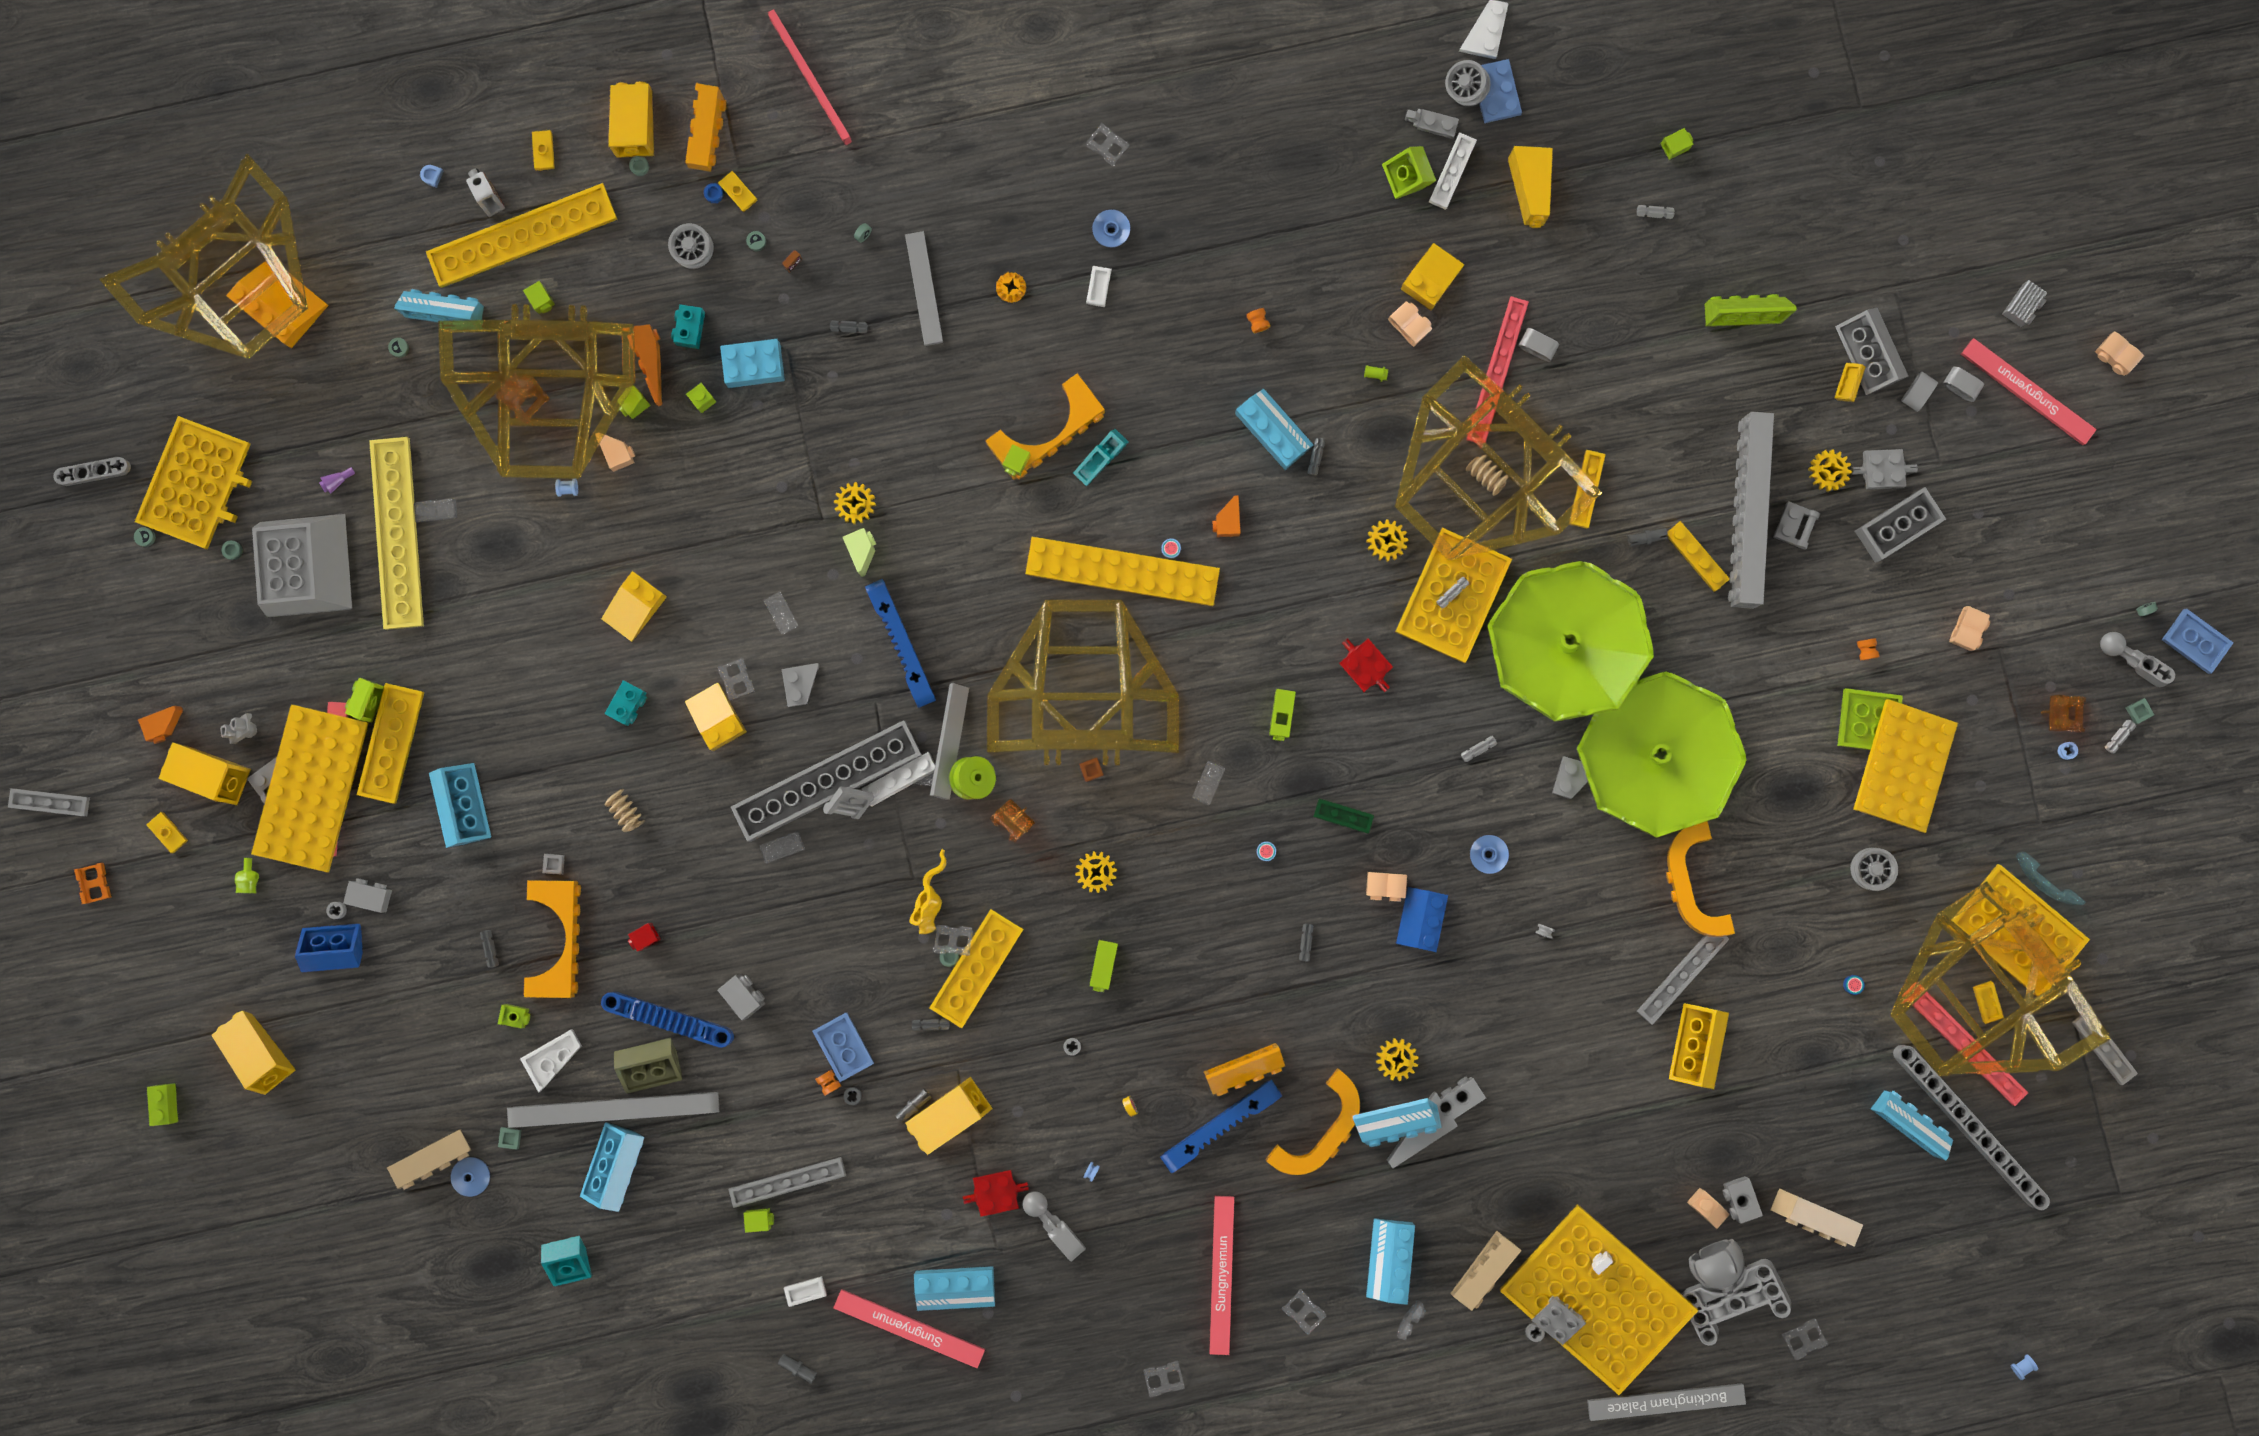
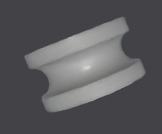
M332 902L328 905L326 912L332 919H341L345 916L347 909L341 902ZM334 906L340 907L341 911H338L340 912L339 915L333 914L332 910H335L333 909Z
M1538 924L1539 930L1535 933L1552 939L1551 933L1555 932V930Z
M1075 1038L1067 1039L1064 1043V1051L1068 1055L1079 1053L1081 1049L1080 1042ZM1071 1041L1076 1042L1075 1045H1078V1049L1073 1050V1052H1069V1048H1066L1067 1044H1071Z
M1531 1323L1526 1327V1336L1531 1341L1539 1342L1544 1338L1545 1331L1535 1323ZM1535 1327H1538L1537 1330L1540 1334L1535 1335L1534 1338L1532 1337L1531 1330H1535Z

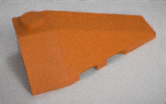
M650 324L626 327L624 329L632 350L640 358L638 364L643 374L647 376L645 378L654 402L659 407L662 405L659 333Z

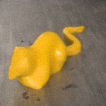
M943 849L940 852V865L929 870L924 876V890L919 894L915 903V909L909 920L911 924L919 926V934H929L936 929L934 919L941 909L942 900L933 887L930 886V881L934 875L940 873L946 866L947 860L944 856L945 850Z

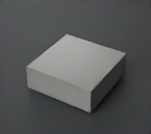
M544 854L542 873L563 874L565 855Z

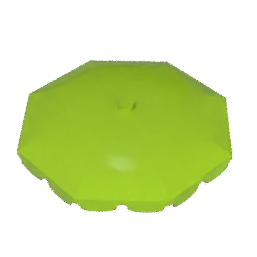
M1582 561L1563 564L1556 568L1537 569L1522 574L1488 624L1500 687L1554 722L1618 710L1654 657L1652 641L1647 628L1645 611L1640 595L1623 582L1611 578L1609 574L1599 567Z
M1669 672L1658 673L1637 681L1618 710L1594 714L1577 747L1597 809L1656 838L1718 818L1746 763V754L1741 739L1736 732L1735 723L1726 701L1719 695L1702 687L1695 686L1690 681Z

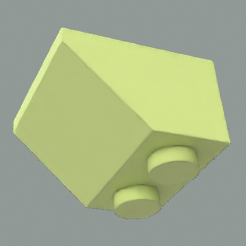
M862 528L843 536L856 570L861 577L866 575L875 553L873 546L876 545L871 532H866Z

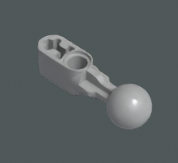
M2109 632L2102 637L2100 647L2105 654L2109 656H2122L2126 659L2127 664L2135 669L2138 675L2156 687H2164L2174 681L2175 672L2172 668L2153 656H2147L2139 650H2132L2126 646V639L2122 634ZM2143 662H2146V663L2149 664V666H2150V669H2149V670H2147V669L2144 668Z
M1031 1192L1027 1194L1023 1200L1024 1211L1029 1216L1040 1218L1043 1222V1228L1048 1232L1047 1234L1050 1239L1072 1262L1086 1247L1064 1221H1061L1056 1215H1052L1047 1210V1199L1042 1193Z

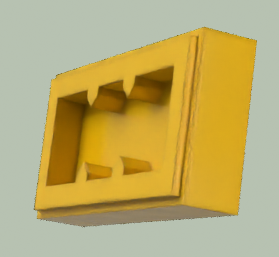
M552 131L532 132L534 169L536 171L555 169Z
M733 171L718 182L742 212H745L758 201Z
M1856 363L1845 364L1834 397L1836 400L1855 401L1866 366Z
M160 812L146 824L170 853H175L188 841L164 812Z
M1989 981L1974 986L1973 990L1983 1022L1987 1024L2004 1018L1994 983Z

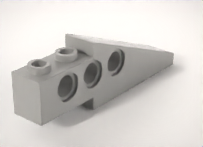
M1467 1076L1457 1082L1458 1086L1451 1089L1449 1087L1442 1091L1441 1097L1436 1092L1431 1094L1429 1100L1438 1106L1442 1128L1436 1129L1435 1133H1418V1136L1414 1138L1402 1137L1387 1158L1392 1168H1395L1456 1128L1458 1125L1454 1121L1455 1118L1486 1099L1474 1078H1467ZM1464 1091L1466 1098L1464 1101L1459 1102L1457 1094ZM1443 1102H1448L1450 1105L1447 1112H1442L1440 1109Z

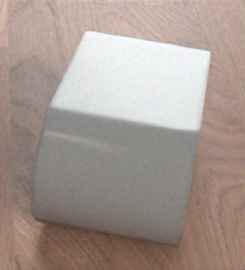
M1528 328L1519 347L1544 361L1551 362L1559 347V343L1534 329Z
M1954 366L1944 380L1943 385L1963 399L1974 402L1984 383L1965 370Z
M1920 372L1901 401L1918 412L1924 406L1938 382L1924 372Z

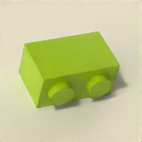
M176 1084L147 1087L149 1126L177 1123Z

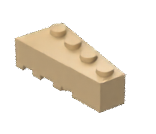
M458 1130L387 1167L397 1188L405 1190L415 1185V1180L419 1178L424 1180L432 1176V1171L438 1168L441 1171L451 1166L450 1162L456 1158L460 1161L468 1157V1152L471 1151V1148L462 1131Z
M1779 1189L1771 1211L1786 1217V1222L1795 1226L1800 1223L1803 1225L1802 1229L1811 1233L1817 1230L1819 1231V1236L1828 1240L1833 1237L1835 1238V1243L1844 1247L1847 1244L1855 1247L1863 1224L1782 1189Z
M1496 1231L1453 1289L1451 1295L1471 1311L1474 1308L1477 1309L1481 1305L1485 1294L1492 1290L1495 1282L1503 1275L1522 1250Z

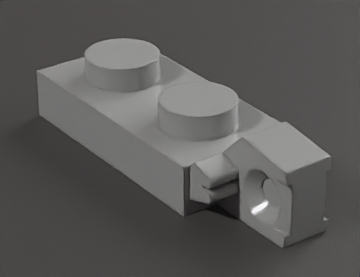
M1418 109L1417 111L1407 110L1405 120L1413 122V126L1417 127L1418 130L1451 139L1455 136L1459 121L1458 118L1424 109Z

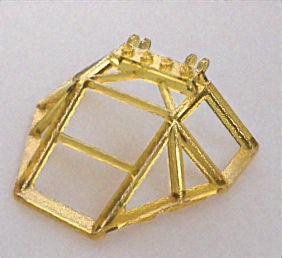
M247 153L245 158L240 161L241 164L221 201L218 202L212 195L209 196L210 202L215 206L209 210L206 204L201 203L199 206L205 214L176 239L167 232L165 236L171 242L168 246L160 240L156 241V244L162 250L161 252L116 272L108 273L99 280L138 324L250 359L305 312L308 307L288 198ZM249 174L254 177L275 201L260 230L254 226L235 204ZM279 219H281L283 233L272 234ZM235 221L246 234L225 233L223 231ZM213 239L248 242L197 285L198 260L201 249ZM285 245L290 275L271 246ZM257 246L274 273L220 318L199 294ZM190 260L188 283L177 270ZM159 267L184 296L144 312L120 283ZM279 280L294 304L245 345L226 323ZM195 309L224 340L188 329ZM182 310L176 325L159 320Z
M513 304L511 308L512 320L438 321L440 380L449 390L452 399L467 423L471 425L477 439L486 449L501 477L580 478L635 384L634 324L587 321V307L581 305L580 308L581 321H575L576 310L574 305H569V321L530 320V306L528 304L523 306V320H518L519 308L517 304ZM452 332H497L499 371L454 372ZM597 334L622 335L623 375L598 373ZM510 339L531 340L510 362ZM542 340H554L583 370L515 368ZM564 340L585 341L586 362ZM511 377L586 378L580 419L510 418ZM489 383L470 402H468L458 384ZM602 385L620 387L612 402H610ZM499 391L498 445L496 446L476 412ZM596 397L604 416L589 440ZM510 426L578 427L572 466L510 465Z
M1466 355L1422 397L1395 507L1448 561L1558 535L1602 494L1600 489L1561 448L1571 435L1569 433L1564 435L1557 444L1552 438L1559 434L1563 427L1559 425L1548 435L1520 407L1531 395L1529 393L1525 394L1518 403L1512 399L1515 394L1521 391L1522 386L1520 384L1508 395ZM1465 371L1490 396L1462 423L1440 404L1437 399ZM1494 408L1509 424L1478 423ZM1429 412H1433L1449 427L1425 430ZM1517 431L1524 438V480L1476 432ZM1466 435L1520 487L1514 495L1489 516L1439 467ZM1447 439L1413 479L1422 442ZM1533 447L1547 463L1531 478ZM1562 466L1585 493L1556 520L1533 492L1558 467ZM1433 473L1483 521L1454 547L1408 503ZM1517 507L1513 534L1476 543ZM1528 507L1546 527L1525 531Z
M1122 600L1044 601L987 695V753L1044 750V765H1049V750H1056V765H1061V750H1103V765H1108V750H1115V765H1120V750L1179 753V694ZM1052 612H1115L1118 646H1049ZM1128 631L1147 661V664L1133 678ZM1038 633L1034 677L1032 678L1019 662ZM1048 654H1118L1121 693H1044ZM1013 673L1026 687L1003 690ZM1154 673L1164 690L1140 687ZM1032 699V739L999 741V702ZM1133 699L1167 702V741L1133 739ZM1047 700L1118 701L1089 730H1076ZM1043 709L1065 730H1043ZM1121 709V730H1100Z
M1988 881L1936 914L1890 1015L1939 1076L1966 1073L1992 1074V1072L2059 1071L2109 1041L2111 1037L2070 975V972L2081 965L2080 960H2074L2066 967L2062 964L2074 955L2073 951L2068 950L2057 958L2034 929V926L2043 921L2045 916L2039 914L2030 921L2026 918L2034 913L2038 907L2033 904L2021 912ZM1984 898L2002 912L2001 915L1971 934L1966 933L1951 920ZM2006 927L2018 943L1988 937ZM1942 928L1954 938V940L1935 944ZM1982 945L2023 951L2029 956L2032 963L2025 999ZM1972 947L2020 1006V1008L1985 1033L1941 979ZM1948 953L1917 983L1930 956ZM2038 970H2040L2052 985V988L2034 998ZM1934 984L1939 987L1978 1037L1945 1062L1905 1013ZM2067 993L2092 1034L2057 1055L2034 1018L2033 1013ZM2015 1027L2010 1060L1969 1062V1059ZM2027 1030L2045 1059L2022 1060Z

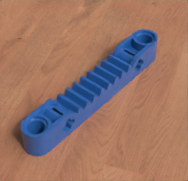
M880 579L865 586L876 613L883 618V623L887 624L885 628L887 631H890L888 635L891 638L894 637L891 642L897 644L894 649L900 651L898 657L904 658L901 664L907 665L904 668V671L907 672L905 678L916 705L920 708L936 701L884 580ZM884 604L890 606L887 613L881 611ZM915 673L918 676H921L918 678L919 682L917 683L914 680L911 681V679H913V674Z
M619 992L607 993L601 999V1006L607 1012L672 1031L673 1033H678L716 1047H726L734 1040V1034L728 1027ZM611 996L617 1001L615 1007L609 1005L608 1001ZM720 1032H724L727 1035L725 1043L721 1042L718 1038Z
M1270 1079L1160 1156L1161 1160L1170 1173L1177 1171L1198 1155L1199 1147L1204 1149V1142L1210 1145V1138L1217 1140V1133L1223 1136L1222 1130L1230 1131L1229 1125L1231 1124L1235 1127V1120L1243 1122L1241 1116L1248 1118V1113H1260L1281 1098V1092L1272 1079ZM1251 1099L1253 1101H1258L1256 1103L1257 1107L1255 1109L1253 1107H1248L1250 1105L1249 1101ZM1187 1144H1188L1189 1146L1194 1145V1147H1193V1152H1192V1153H1190L1189 1151L1185 1152V1150H1186V1146H1185V1145H1187Z

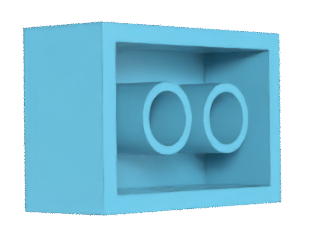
M778 339L720 346L724 382L728 388L785 381L781 345Z

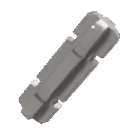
M1639 205L1637 207V216L1644 217L1647 215V217H1665L1666 219L1674 217L1675 210L1671 207L1666 209L1659 206L1646 207V205Z
M1461 577L1457 584H1454L1444 593V596L1437 600V604L1441 608H1445L1449 601L1451 602L1462 592V589L1469 585L1468 580Z
M2131 720L2124 722L2123 728H2120L2111 738V742H2108L2105 746L2108 752L2115 753L2119 749L2118 746H2121L2130 735V732L2136 728L2134 722Z
M1490 736L1485 741H1481L1469 748V751L1466 750L1461 753V757L1465 762H1468L1473 757L1487 751L1489 747L1492 748L1497 745V741L1493 736Z

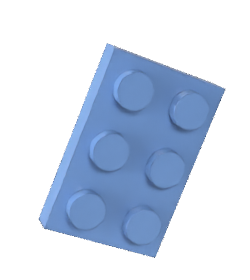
M1509 59L1481 65L1489 74L1491 81L1488 95L1479 103L1484 123L1520 116L1522 111Z
M2183 609L2162 639V641L2208 674L2215 670L2233 644L2231 640L2188 609Z
M848 1012L812 1031L839 1082L874 1064Z

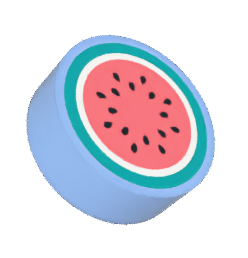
M1167 539L1163 542L1162 553L1165 557L1175 558L1179 555L1181 547L1177 540Z
M1263 842L1257 847V856L1263 861H1270L1276 855V848L1270 842Z

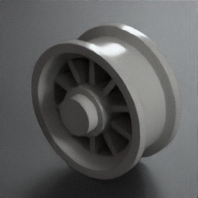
M1463 60L1451 67L1446 76L1445 86L1448 94L1457 103L1463 106H1474L1486 98L1490 91L1491 81L1489 74L1480 64L1472 60Z
M682 224L675 228L669 237L668 248L671 256L686 268H700L707 264L713 255L714 245L710 235L696 224Z
M1866 848L1854 856L1850 871L1852 878L1860 887L1880 891L1890 887L1895 882L1898 875V864L1890 852L1880 848Z

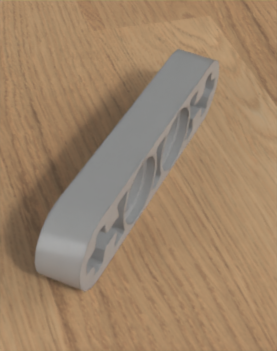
M115 457L59 468L54 472L53 478L60 485L70 486L126 475L130 471L131 465L128 460ZM120 463L124 464V466L121 467V470L117 468H111V466H119ZM105 465V473L99 475L97 472L98 467ZM85 468L87 475L85 478H80L78 473L81 469ZM64 474L73 475V477H66L64 480L60 479Z

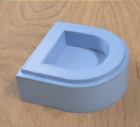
M426 165L422 168L420 177L426 184L437 188L444 171L436 166Z

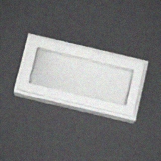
M1097 266L1092 267L1086 304L1105 307L1111 269Z
M822 1276L784 1287L789 1307L827 1296Z

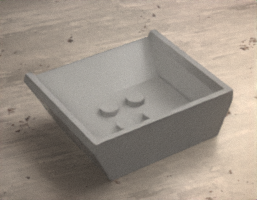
M345 514L259 522L252 528L257 603L267 617L352 609Z

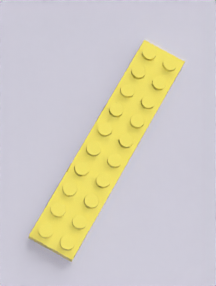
M410 438L369 440L383 629L424 626Z

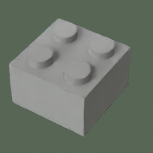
M738 974L721 986L718 992L738 1017L744 1020L765 1005L763 1001L765 997L759 990L755 991L751 986L753 983L747 975Z

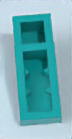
M1116 429L1110 431L1073 474L1088 486L1123 450L1129 441Z

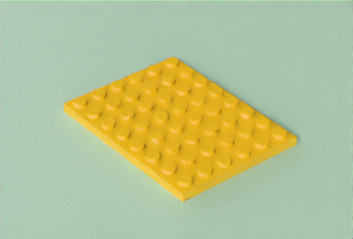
M1578 1204L1500 1288V1292L1531 1319L1549 1304L1548 1301L1551 1296H1558L1564 1302L1563 1305H1569L1568 1309L1572 1307L1576 1313L1582 1315V1319L1585 1320L1586 1324L1562 1346L1618 1395L1626 1389L1698 1312V1308ZM1607 1251L1612 1256L1613 1263L1598 1275L1592 1267L1593 1259L1599 1253L1603 1254Z

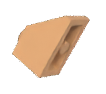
M596 433L609 468L613 472L635 463L633 460L635 454L631 446L628 447L624 442L602 433Z
M1701 1188L1687 1202L1716 1229L1730 1215L1713 1197Z

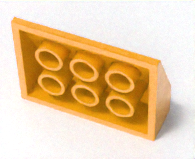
M271 257L239 280L226 295L291 349L329 306Z
M1274 1043L1206 1070L1204 1074L1212 1094L1221 1096L1228 1093L1227 1089L1234 1086L1235 1089L1241 1088L1246 1085V1081L1253 1079V1082L1263 1079L1264 1074L1271 1072V1075L1279 1073L1285 1064L1279 1046Z

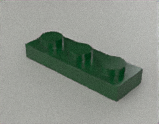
M1319 798L1313 817L1369 834L1374 815Z

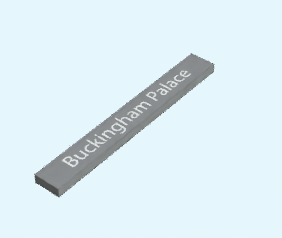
M1740 1383L1587 1400L1589 1420L1596 1421L1745 1405L1746 1400L1744 1385Z

